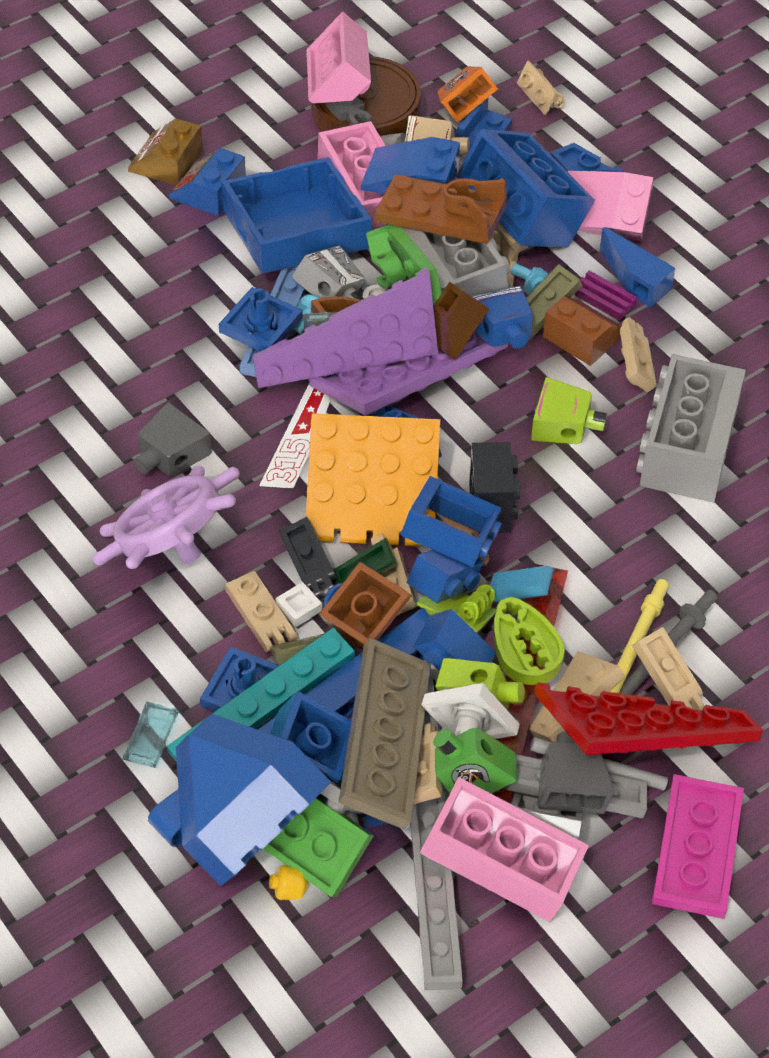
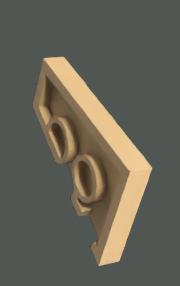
M577 651L554 690L566 692L568 686L578 687L583 693L599 696L602 691L609 692L625 675L618 665ZM545 706L542 707L529 728L534 737L549 742H557V735L565 731Z

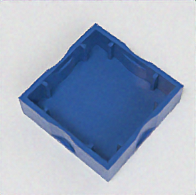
M329 157L291 165L277 171L260 172L221 181L223 211L262 274L297 266L305 255L335 246H340L346 254L369 248L366 233L372 230V218L358 198L346 187L344 178Z

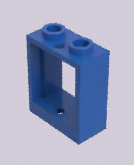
M429 476L409 510L400 535L473 568L479 556L485 559L493 540H495L502 522L497 521V518L502 508ZM429 510L480 532L478 538L428 516Z

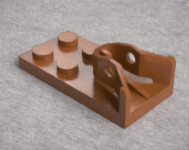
M395 174L375 211V222L488 244L507 206L506 181L503 178L488 181L456 179L448 184H442ZM468 186H474L476 190L470 189Z

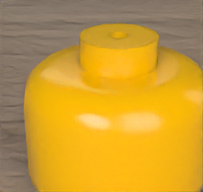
M281 865L277 868L275 874L270 876L269 888L275 889V896L279 900H299L307 891L308 880L294 867Z

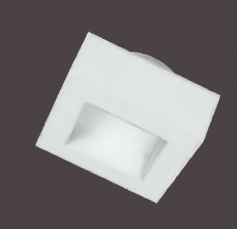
M303 582L276 598L277 605L295 627L319 614L322 610V602Z

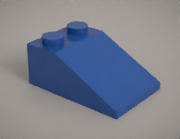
M428 137L377 147L374 150L361 183V190L385 194L395 174L448 184L455 180L459 168L460 142Z

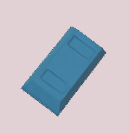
M540 566L494 573L490 585L495 591L493 603L500 602L509 597L524 599L548 595L554 571L553 567Z

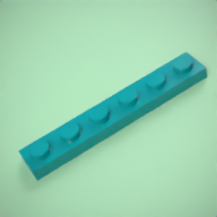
M332 628L212 714L256 729L276 715L278 710L297 691L305 694L355 658V651ZM203 721L167 745L168 753L175 761L176 747Z

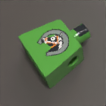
M471 728L457 736L449 729H443L435 736L433 741L436 747L435 773L449 793H451L458 777L490 794L517 781L516 753L479 728Z

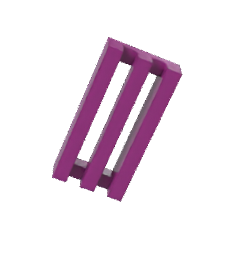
M590 270L586 273L585 278H580L582 286L574 294L576 297L618 321L637 302L636 296Z

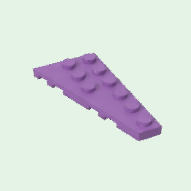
M426 267L418 271L417 276L405 282L400 280L392 284L391 289L377 296L371 295L330 316V320L318 326L314 324L304 329L305 333L291 340L284 339L253 355L258 388L438 354L430 272Z
M474 331L467 341L465 348L455 360L438 348V354L340 372L324 377L309 378L311 387L366 416L376 413L378 409L386 405L401 401L403 397L411 393L424 390L426 386L436 381L447 379L451 374L461 369L469 368L484 358L496 355L497 352L507 348L508 344L497 347L490 346Z

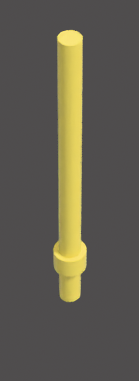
M664 579L657 580L651 594L647 595L641 606L642 614L617 664L625 676L609 692H620L637 656L632 645L646 637L654 618L658 617L664 606L663 598L669 588V583Z

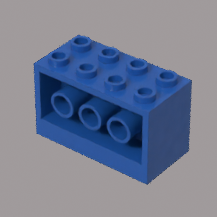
M481 129L456 175L457 179L488 181L503 178L506 181L507 206L499 223L520 246L569 247L595 202V199L530 133ZM468 186L470 189L476 190L474 186Z

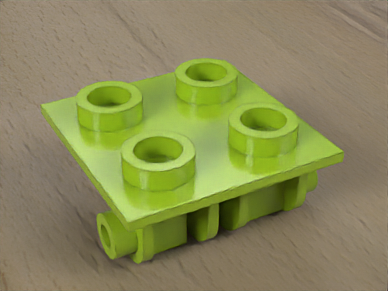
M487 584L480 585L470 596L462 593L455 598H450L437 604L424 595L416 604L426 609L429 615L452 609L477 634L496 614L497 610L491 607L495 599V591Z

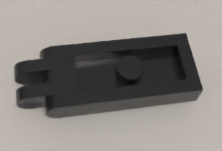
M305 517L278 532L301 581L311 592L314 591L316 597L321 601L325 599L321 587L326 585L329 591L334 586L332 582L338 578L309 518Z

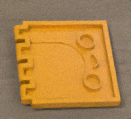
M312 413L306 517L309 518L320 542H334L335 531H341L340 543L366 544L367 532L373 533V538L383 533L391 545H399V534H401L413 503L429 476L437 479L439 419ZM429 510L427 515L435 518L436 512ZM405 538V546L425 547Z

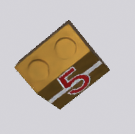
M175 118L152 132L129 165L128 172L177 185L203 152L201 125Z

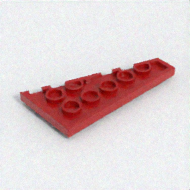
M537 682L534 695L585 755L617 752L628 753L629 751L642 750L656 751L668 748L683 749L693 746H714L731 743L742 744L744 742L759 741L763 729L747 712L740 709L705 705L703 710H695L686 707L685 703L681 701L671 700L670 706L654 704L655 700L651 697L602 691L599 696H592L583 693L578 687L570 686L567 687L566 692L550 690V684Z

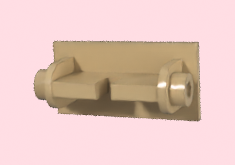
M527 61L517 81L518 86L544 115H547L550 108L559 109L565 104L564 95L552 87L540 69H536L530 61Z

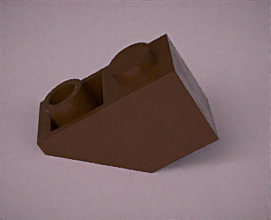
M451 282L448 283L433 306L437 347L455 360L490 309Z

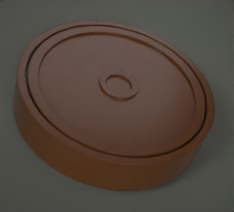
M369 56L371 85L364 94H358L357 97L365 104L364 111L372 116V124L380 137L388 134H406L408 117L420 116L421 89L419 82L414 74L403 65L386 58ZM311 102L313 120L323 132L349 126L347 120L340 122L326 107V102Z

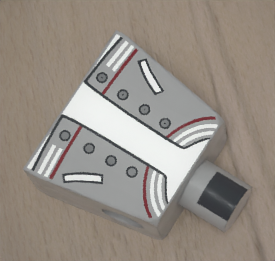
M340 246L305 255L292 276L309 293L319 298L350 297L359 300L364 299L358 293V290L365 281L364 275Z

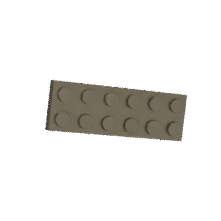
M369 638L363 647L338 803L405 830L412 817L425 708L422 706L424 695L428 691L431 664Z

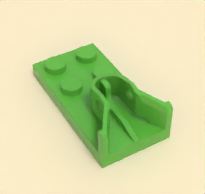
M390 224L367 232L366 236L372 263L377 265L384 273V275L377 277L378 285L384 289L391 288L392 284L400 280L405 282L417 276L418 271L427 267L430 272L434 306L442 294L437 270L400 226Z

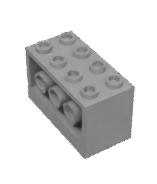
M401 227L436 268L442 292L449 282L471 296L512 288L507 277V273H510L509 262L504 255L500 256L495 240L492 237L489 243L485 244Z
M671 355L669 366L663 365L661 369L659 383L663 384V386L657 387L652 406H657V409L653 408L649 412L646 429L651 430L643 434L639 452L645 453L640 454L636 472L642 473L640 486L712 503L715 502L746 370L680 355Z

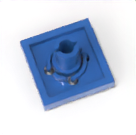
M251 287L218 324L219 333L261 352L284 340L303 319V310L271 296L267 290L263 292L264 289L262 288L256 289Z
M229 647L200 697V706L214 712L279 666L273 662ZM267 721L257 728H261L263 725L267 723Z

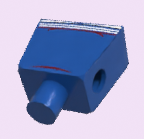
M520 286L472 296L490 308L481 324L475 329V332L493 347L511 344L513 348L520 349L527 344L528 339L531 337L533 316Z

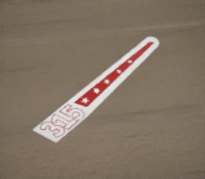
M310 383L259 486L294 488L310 452L312 413L326 414L331 400L330 396L311 387Z

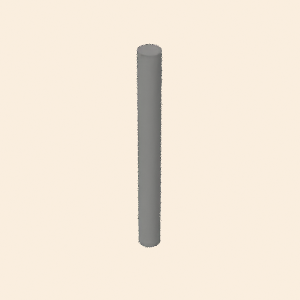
M534 737L531 742L530 751L544 755L551 742ZM603 758L608 774L645 781L647 786L662 791L666 789L668 777Z

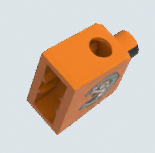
M467 66L437 92L440 102L458 123L497 91L498 88L482 67Z

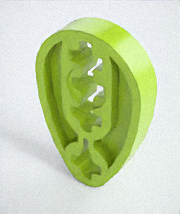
M514 597L501 600L497 606L494 618L493 639L496 656L502 670L514 681L522 682L526 685H537V682L546 683L552 680L560 672L564 660L565 648L560 635L545 616L529 604ZM510 611L513 615H517V620L514 617L512 618L510 614H506V612ZM520 637H524L526 641L531 640L530 650L533 654L537 653V664L540 667L544 666L543 670L533 666V657L530 654H526V644L524 640H519Z

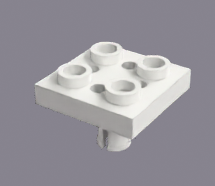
M483 683L426 693L423 698L422 706L444 729H449L456 736L471 728H479L494 739L517 735L520 724Z

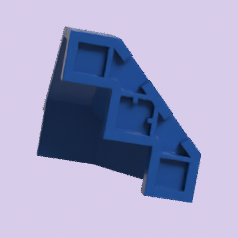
M211 713L176 747L183 848L222 886L235 876L260 849L262 850L297 814L299 815L331 781L293 742Z

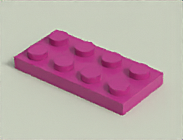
M676 774L673 775L652 899L653 905L725 919L744 788Z

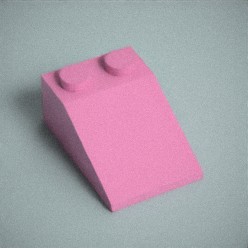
M568 171L595 199L578 231L602 235V229L606 227L627 240L642 242L653 188V177L626 172Z

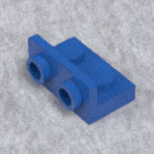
M488 98L472 110L466 120L461 121L457 127L456 136L469 137L470 149L481 129L509 131L512 128V118L488 110Z

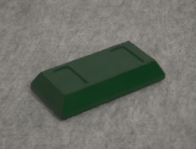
M384 538L333 570L338 578L335 580L336 584H343L359 562L380 575L396 567L397 562L388 539Z

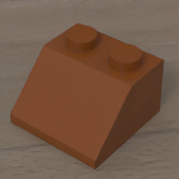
M563 296L545 313L543 337L591 366L621 339L620 328L622 326L582 301Z
M359 562L319 615L330 629L334 628L343 639L355 647L363 648L369 638L378 640L412 595Z

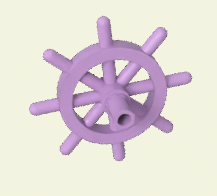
M198 465L192 469L188 476L170 480L152 490L144 489L141 492V497L122 513L117 522L101 526L100 534L103 537L114 536L115 541L94 554L93 562L100 566L123 552L128 557L126 559V566L129 569H136L145 557L161 553L172 547L177 551L183 564L195 561L200 557L201 551L194 543L193 534L200 530L214 516L217 510L235 505L236 499L232 494L220 496L217 491L239 477V470L235 467H230L209 480L204 476L205 469Z

